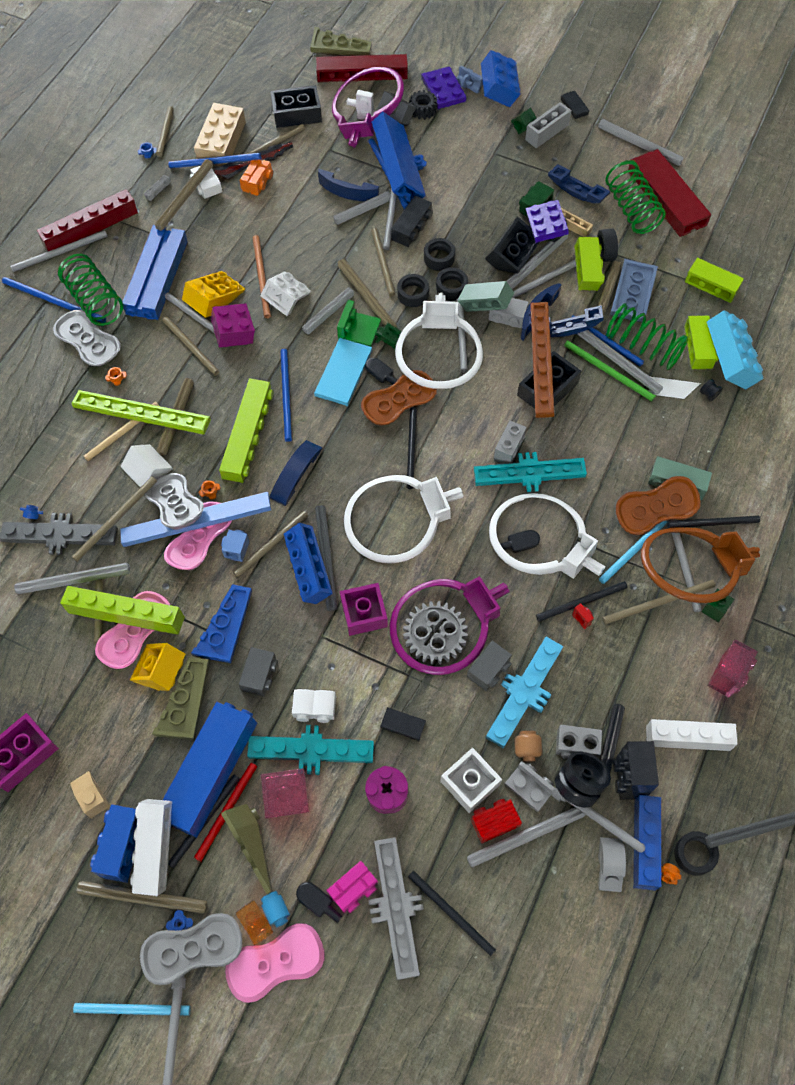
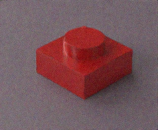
M581 603L574 608L572 616L584 629L588 628L594 619L592 612Z

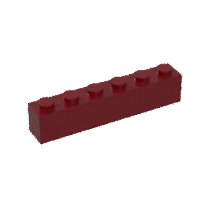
M407 54L316 57L317 82H344L356 73L373 67L393 69L401 76L402 80L408 79ZM377 71L364 74L353 81L396 80L393 74Z
M125 189L38 229L37 233L43 246L49 252L91 236L138 214L133 197Z

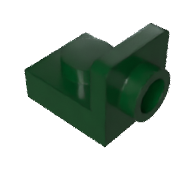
M387 323L384 327L380 326L375 334L377 336L375 343L378 344L382 340L396 350V344L402 331L390 323Z

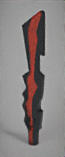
M291 141L285 144H277L268 147V150L255 153H261L262 161L274 160L277 156H282L284 151L293 148V144ZM251 161L230 162L213 169L216 175L230 179L247 168Z

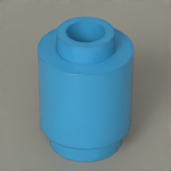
M277 891L261 898V907L270 926L275 925L278 928L288 922L287 918L290 916V913L282 896L278 895Z

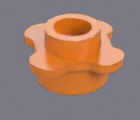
M113 367L109 369L105 379L118 386L127 377V374L122 372L120 368Z
M204 481L199 495L214 500L217 497V491L221 487L213 481Z
M670 863L663 864L661 866V879L665 883L676 885L678 883L677 880H680L682 877L679 868Z

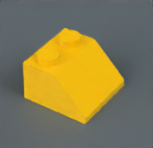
M168 643L146 644L130 681L158 691H169L175 683L178 670L183 665L185 653Z

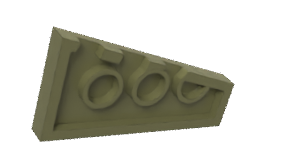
M315 27L310 49L314 53L362 56L370 55L372 43L371 41L356 37L350 39L341 33L340 35H335L329 30L325 32L320 31V28Z
M188 657L177 680L176 688L172 691L167 707L160 716L158 726L155 727L152 733L153 736L195 740L210 663L208 659Z

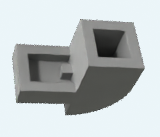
M600 837L598 852L600 863L599 890L622 892L623 877L626 874V854L623 841L618 838Z

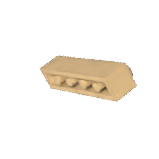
M562 209L563 215L567 219L568 229L583 237H588L592 231L593 224Z

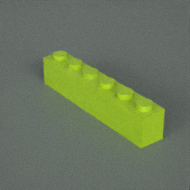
M250 378L248 380L219 469L221 478L224 480L243 483L245 477L249 475V463L254 459V447L259 443V431L263 430L264 415L268 414V403L273 398L270 382Z
M67 586L60 602L69 614L179 635L185 619L182 611L177 606Z

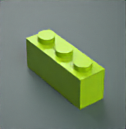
M578 237L574 245L578 290L598 291L605 279L604 274H602L603 260L600 258L601 244H599V238Z
M697 258L688 271L685 283L731 303L739 291L744 278Z
M688 316L684 328L685 334L688 336L687 346L691 369H713L715 362L718 361V355L707 325V321L710 320L709 316Z

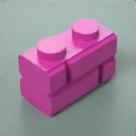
M360 861L326 891L343 913L347 911L352 913L359 907L360 903L358 901L364 896L369 898L377 891L375 886L378 884V881L364 863Z

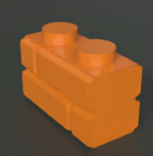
M252 160L240 178L241 190L256 196L259 195L261 190H265L266 182L273 176L271 163L266 160Z

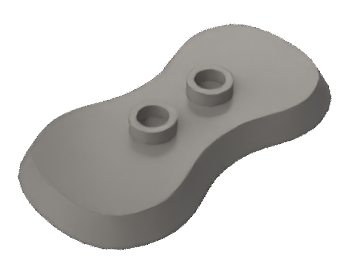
M73 310L64 314L53 326L55 336L73 345L78 350L81 359L88 365L95 367L103 366L113 360L120 350L118 339L109 333L101 331L90 322L83 310Z
M171 473L156 479L157 482L145 493V497L159 507L161 523L171 529L185 528L195 523L202 515L203 502L189 493L187 480L181 474Z
M223 913L212 914L186 930L158 931L149 936L141 947L140 962L142 971L149 982L156 985H168L195 968L226 966L233 962L241 952V931L236 920L232 916Z

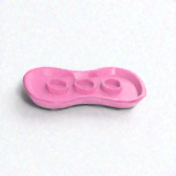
M211 501L203 503V506L205 508L221 503ZM232 520L183 532L166 547L164 552L165 561L172 567L181 570H193L203 563L212 541L228 529Z
M144 591L133 597L135 599L170 605L166 598L152 591ZM118 623L99 638L95 647V654L108 667L114 669L125 668L136 660L143 642L155 630Z
M307 924L291 925L277 938L267 944L242 947L239 956L225 967L228 986L238 1000L242 1002L258 1001L279 983L287 980L306 979L315 975L324 962L323 944L313 927Z

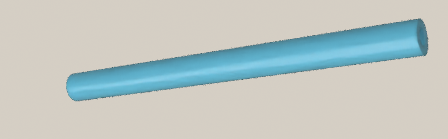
M667 521L657 524L653 529L644 534L599 578V581L605 584L642 548L645 540L653 533L661 530L667 524Z
M75 1003L73 1012L171 1015L172 1005ZM181 1005L180 1015L189 1016L190 1006Z

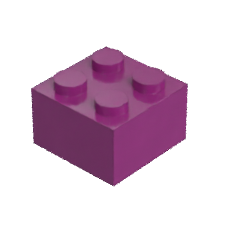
M246 303L212 307L211 322L219 348L253 344L255 329Z
M379 583L340 591L349 636L388 627V618Z

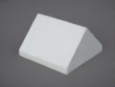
M150 444L131 446L121 464V468L139 487L151 476L158 479L173 470L170 464Z

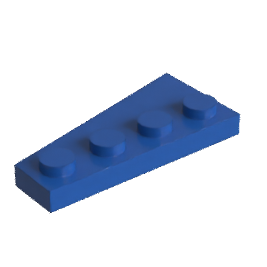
M232 584L221 602L218 612L212 617L206 632H203L198 645L191 652L192 656L226 663L232 662L252 594L251 588Z

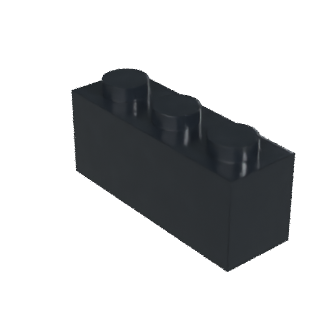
M414 195L391 228V240L406 247L415 242L419 231L424 229L426 221L430 220L433 215L432 202Z

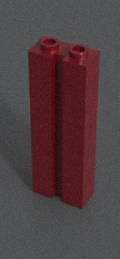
M658 149L631 159L639 165L644 178L653 189V194L657 196L658 202L665 209L666 221L679 237L691 233L693 229L699 230L708 225L712 214ZM629 164L628 170L635 169L633 165ZM636 180L635 182L640 185L641 180Z

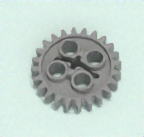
M430 601L428 607L422 603L421 610L415 607V613L410 612V619H405V624L408 626H403V631L407 632L403 634V638L407 640L405 642L406 647L411 646L410 653L416 651V659L423 656V662L428 658L431 664L436 659L441 664L443 658L449 662L450 655L456 658V651L462 652L461 646L466 645L464 639L468 637V634L465 633L468 626L463 625L465 618L459 619L461 612L454 613L455 607L448 609V603L442 607L440 601L437 602L436 606ZM436 617L438 621L431 622L429 618ZM452 628L454 632L447 633L445 632V629ZM422 631L425 632L427 635L424 637H419L417 633ZM430 640V643L425 646L424 644ZM440 643L442 644V647L435 648L433 647V644Z

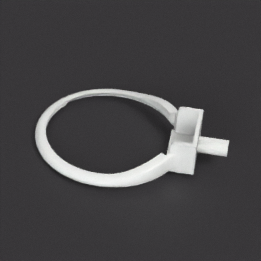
M442 293L435 296V301H423V314L404 328L399 336L395 350L396 361L403 374L416 384L432 389H449L466 383L478 372L483 360L482 344L475 329L458 316V302H445L446 296L442 295ZM422 325V328L457 329L458 326L468 332L473 338L477 347V357L472 368L463 376L450 381H431L416 375L407 367L402 357L403 341L413 329Z
M405 475L385 476L372 480L359 488L348 502L344 515L346 535L352 546L370 560L380 563L407 561L419 555L428 547L435 536L439 522L451 518L448 503L463 498L462 490L458 487L443 493L437 477L424 482ZM397 481L421 490L420 494L431 521L427 533L416 547L399 555H381L366 549L354 536L351 528L352 507L357 498L369 487L381 482Z
M538 493L518 495L501 504L491 518L489 536L495 552L505 563L519 571L538 575L562 571L574 579L583 567H586L598 576L605 569L604 565L591 558L595 553L598 540L586 533L585 524L580 515L568 504L555 497ZM524 498L551 500L564 507L572 515L576 522L578 537L581 538V542H578L560 563L557 560L542 564L520 562L507 554L498 541L496 525L503 511L510 505L524 500Z

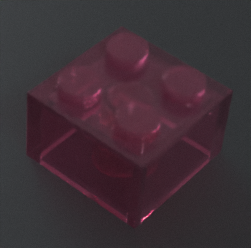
M735 639L723 653L707 686L729 698L734 692L738 694L741 687H744L749 679V676H747L749 671H752L757 663L755 656L758 651Z
M304 768L261 774L265 819L310 812Z

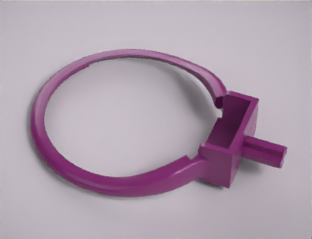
M387 67L365 69L350 77L337 91L332 102L331 111L344 138L349 139V146L355 148L359 137L373 136L374 128L372 121L382 112L390 115L399 105L404 93V83L401 76L395 70ZM377 71L393 74L397 80V93L389 104L374 112L373 116L367 113L365 121L347 123L344 116L337 112L336 101L340 93L354 79Z
M480 576L466 584L452 579H437L415 586L400 598L391 615L389 628L395 651L409 666L426 674L446 675L464 669L475 661L482 652L488 637L489 622L500 616V606L496 600L510 592L508 586L503 582L488 590ZM433 586H445L458 591H464V597L481 622L479 640L472 652L460 662L444 667H433L417 662L405 652L397 636V618L403 604L416 592Z

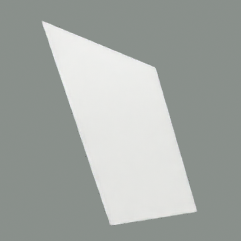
M651 377L662 385L663 389L659 394L654 393L650 389L649 392L659 396L685 399L701 383Z

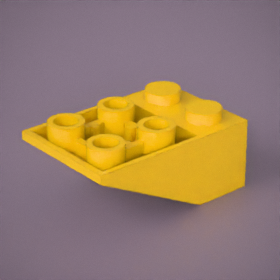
M219 271L185 282L182 300L206 318L212 315V307L230 304L245 291V288L225 272Z

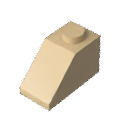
M90 771L70 783L79 805L91 819L110 807Z

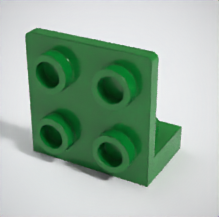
M347 300L337 325L338 340L342 338L371 347L381 319L357 313L355 302Z

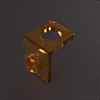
M254 900L236 912L237 918L247 931L254 946L273 933L269 922Z

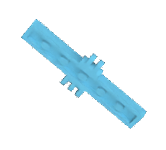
M545 637L522 677L519 675L514 677L510 674L505 676V679L509 682L503 680L501 685L507 689L506 693L510 697L487 733L486 738L504 749L528 706L540 713L543 711L544 708L539 704L546 706L547 700L544 698L550 699L551 694L540 688L562 651V645Z

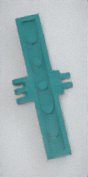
M525 452V459H523L522 453H518V463L474 466L473 469L475 486L522 483V486H526L527 492H531V485L534 487V492H538V485H541V481L586 478L587 475L584 458L538 461L537 452H532V458H530L529 452Z
M306 725V733H301V738L250 736L247 757L248 759L298 760L299 774H303L304 766H307V775H311L312 766H316L315 775H320L321 761L373 763L374 741L322 739L323 734L319 733V725L314 726V733H311V725Z

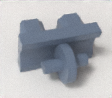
M464 66L459 67V74L456 79L460 86L468 88L475 93H480L481 86H483L482 75H478L473 70L467 69Z

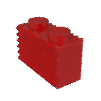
M504 798L494 802V807L486 810L485 807H482L473 812L474 815L471 817V822L481 844L515 830L522 825V821L511 799L505 801Z

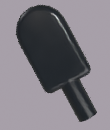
M370 358L366 361V371L379 382L384 383L387 380L392 385L397 382V379L392 376L394 373L393 369L380 359Z
M526 530L509 535L508 541L500 543L504 550L511 549L513 553H518L537 547L540 542V535L534 530Z
M304 882L298 886L296 896L302 905L319 918L325 913L336 923H339L343 916L330 906L333 902L330 896L311 882Z

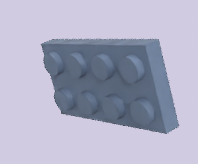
M628 259L624 260L610 315L614 316L619 307L624 303H627V310L635 307L636 316L641 313L646 315L658 266ZM624 308L621 310L617 317L621 316ZM631 311L625 317V319L631 320L633 316V311ZM643 316L640 317L637 321L642 322Z

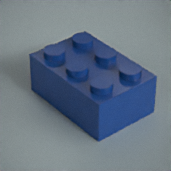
M490 50L481 62L484 95L489 99L511 107L520 96L516 61L503 56L499 52Z
M111 804L110 810H107L104 816V830L98 836L97 845L99 847L97 853L91 859V872L103 879L128 883L133 866L132 855L136 846V841L134 840V831L137 828L136 809Z

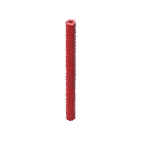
M250 762L221 813L235 806L257 769L255 764ZM221 813L194 856L200 862L225 823Z

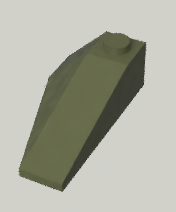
M244 804L222 812L221 814L238 844H240L242 852L251 864L266 894L271 893L272 886L260 825L257 822L260 816L254 807L250 809L248 804Z

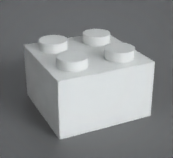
M474 748L470 749L441 775L440 780L468 813L473 811L498 788L502 781L501 777Z

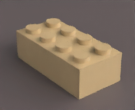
M213 103L194 146L196 159L233 155L246 123L243 108ZM220 163V164H213V165L222 166V165H225V164H227V163Z

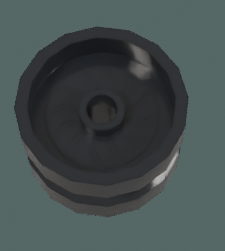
M583 751L573 752L569 755L564 766L561 767L555 777V785L560 795L571 804L582 808L592 807L611 781L610 772L606 765L594 755Z

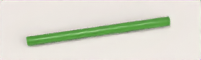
M567 340L564 344L566 348L651 402L654 400L656 395Z

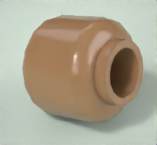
M536 731L519 732L520 735L515 737V755L523 758V762H536L535 758L542 756L543 753L542 738L536 734Z

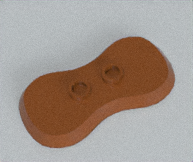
M412 370L416 375L433 381L425 372ZM403 374L392 386L368 393L361 402V408L371 422L377 425H388L397 420L406 409L430 402L437 394V389L416 384Z
M674 476L653 490L633 491L624 494L617 501L616 515L620 525L626 532L633 535H641L649 532L663 521L687 519L695 515L700 508V495L695 484L689 478Z

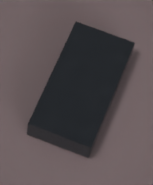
M575 90L561 95V101L572 110L571 114L575 119L589 115V109Z
M387 707L380 728L420 741L426 720Z

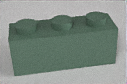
M506 281L465 284L457 301L466 312L507 309L514 291Z
M657 456L648 484L658 487L671 477L684 476L695 484L700 500H703L708 490L712 472Z

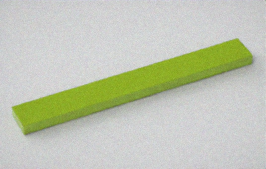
M78 390L71 403L73 408L203 435L211 421L210 416Z

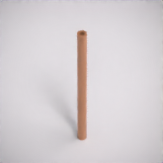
M255 235L253 236L260 292L262 293L266 280L259 236ZM261 297L264 317L270 318L269 302Z

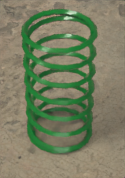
M626 160L610 169L606 175L605 183L609 187L610 192L614 193L613 196L618 201V206L623 208V215L628 216L627 222L632 224L633 232L645 234L656 229L664 220L666 212L662 204L658 202L657 196L653 194V189L644 178L639 165L633 160ZM626 164L635 167V169L626 170L618 174L609 183V175L616 168ZM634 172L628 180L621 184L613 185L614 181L621 175ZM636 180H641L640 185L630 188ZM632 181L627 187L619 190L620 187ZM641 187L646 188L644 193L634 196ZM636 189L632 194H630L627 197H624L627 193ZM625 191L620 198L617 197V193ZM645 195L650 196L649 201L638 204ZM640 197L636 202H634L633 204L628 205V204H629L630 202H632L634 199ZM631 198L624 206L621 205V201ZM650 203L655 204L653 208L643 211ZM645 205L643 208H641V209L638 210L637 212H634L637 208H639V207ZM635 206L629 214L626 213V208ZM655 210H660L658 217L650 225L642 229L635 228V224L649 218ZM651 211L647 216H645L644 218L638 220V219H639L640 217H642L644 214H646L647 212ZM642 212L640 215L637 216V218L634 221L630 220V216H634ZM661 214H663L661 220L654 227H652L659 220Z
M80 253L73 254L62 261L58 268V277L65 284L66 289L70 291L71 296L75 298L76 303L86 313L90 322L94 325L105 326L116 321L123 312V301L106 281L100 270L96 268L91 258ZM78 256L84 257V258L74 259V260H72V261H69L66 265H64V263H65L66 261H68L69 259H71V258H73V257H78ZM76 261L89 263V265H81L74 268L65 279L63 278L64 270L71 263ZM89 268L88 272L79 275L73 282L68 281L71 274L76 270ZM89 275H94L93 279L84 282L77 290L73 289L74 285L82 283ZM99 281L98 286L88 290L83 297L78 296L79 292L88 289L94 282ZM104 288L102 294L92 298L88 304L83 303L84 299L91 297L99 289ZM108 298L107 302L102 307H100L97 310H93L94 306L99 301ZM111 298L115 299L112 309L107 314L98 318L92 317V313L104 309L109 304ZM117 301H119L120 311L113 320L107 323L94 321L109 316L114 311Z
M627 303L622 304L608 325L606 337L612 339L623 319L633 311L631 322L619 340V344H623L632 326L643 316L641 327L631 342L629 350L634 348L641 333L653 322L649 337L642 346L639 355L645 352L651 339L663 327L660 340L649 360L652 361L661 345L673 333L669 348L659 364L660 367L663 366L667 357L677 345L666 366V369L670 370L684 351L688 342V336L682 335L675 341L676 329L666 334V324H661L656 328L655 318L646 322L645 313L636 316L635 307L627 310ZM624 308V310H623V312H622V314H621L619 320L617 321V323L615 324L614 328H613L612 331L610 332V329H611V327H612V325H613L615 319L617 318V316H618V314L621 312V310Z

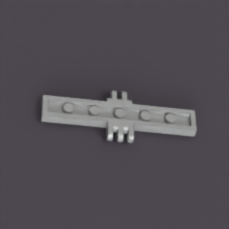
M396 837L374 841L383 897L368 900L369 905L378 904V908L370 909V914L379 913L380 917L372 918L371 921L372 924L388 922L397 980L417 977L420 974L410 917L416 916L415 911L424 909L423 904L414 905V902L422 900V896H412V892L405 893Z

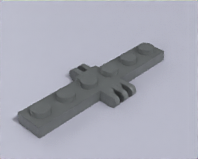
M52 513L50 523L3 522L0 541L11 543H45L46 547L49 548L50 555H54L55 548L56 554L62 555L63 548H67L68 544L84 545L103 525L71 524L72 513H67L66 520L64 513H60L59 518L57 513ZM114 525L95 545L115 546L117 526Z

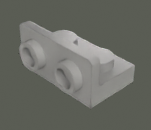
M521 761L518 768L504 785L538 813L553 794L555 788L548 778H542L536 773L537 770L531 764H525Z

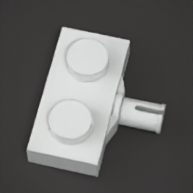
M358 90L356 100L347 99V105L356 107L357 119L365 121L367 113H370L371 116L374 115L373 93Z

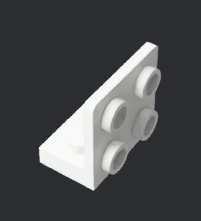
M284 271L268 279L260 296L284 315L288 316L291 314L296 302L309 295L311 291L305 284L293 278L292 274Z

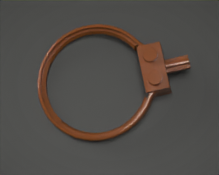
M667 528L653 533L645 540L641 549V562L647 575L665 592L689 602L712 603L727 597L735 588L739 577L748 574L755 558L760 557V548H747L737 531L726 532L719 537L712 532L700 528ZM672 532L685 533L701 538L714 546L712 551L731 579L723 589L712 594H693L682 591L667 583L655 571L649 558L650 545L658 536Z

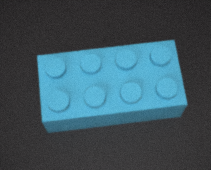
M725 310L708 320L707 325L725 380L746 390L764 379L762 375L763 369L756 358L758 356L757 352L752 346L753 340L746 329L748 328L747 323Z

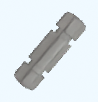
M163 175L160 180L150 187V190L148 189L144 193L145 198L149 201L155 198L165 186L170 184V178Z

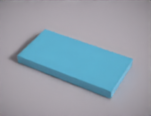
M339 338L314 392L315 397L348 406L365 369V363L372 353V347Z

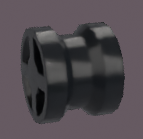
M710 379L701 387L699 392L705 394L711 402L720 395L723 388L717 386L715 381Z

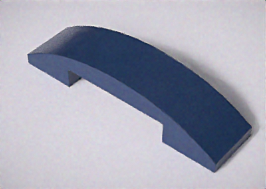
M559 164L548 173L550 179L558 187L582 201L601 203L610 194L609 190L598 184L593 188L570 176L571 171Z
M322 169L318 170V179L321 186L339 197L355 201H367L379 195V186L363 182L362 186L335 179L332 172Z
M557 283L546 288L531 303L548 302V305L551 307L560 295L562 284ZM531 303L526 309L522 322L521 340L523 341L532 331Z
M602 305L584 309V315L551 322L549 317L550 337L569 336L596 326L604 320Z
M307 440L303 442L283 468L272 489L270 499L286 506L295 493L296 485L310 463L315 462L322 451V447Z

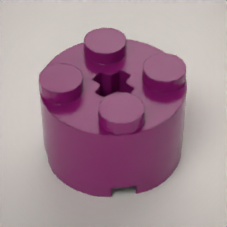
M382 766L373 771L366 781V796L370 806L375 811L381 814H392L400 811L406 805L409 796L408 782L404 774L398 769ZM391 787V793L386 792L384 794L383 789Z

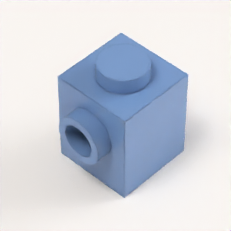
M228 530L227 536L223 537L221 544L224 558L243 562L249 545L248 535L241 530Z

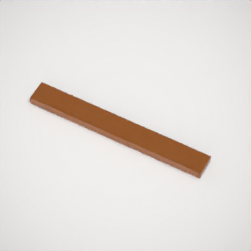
M548 302L531 303L535 418L554 417Z

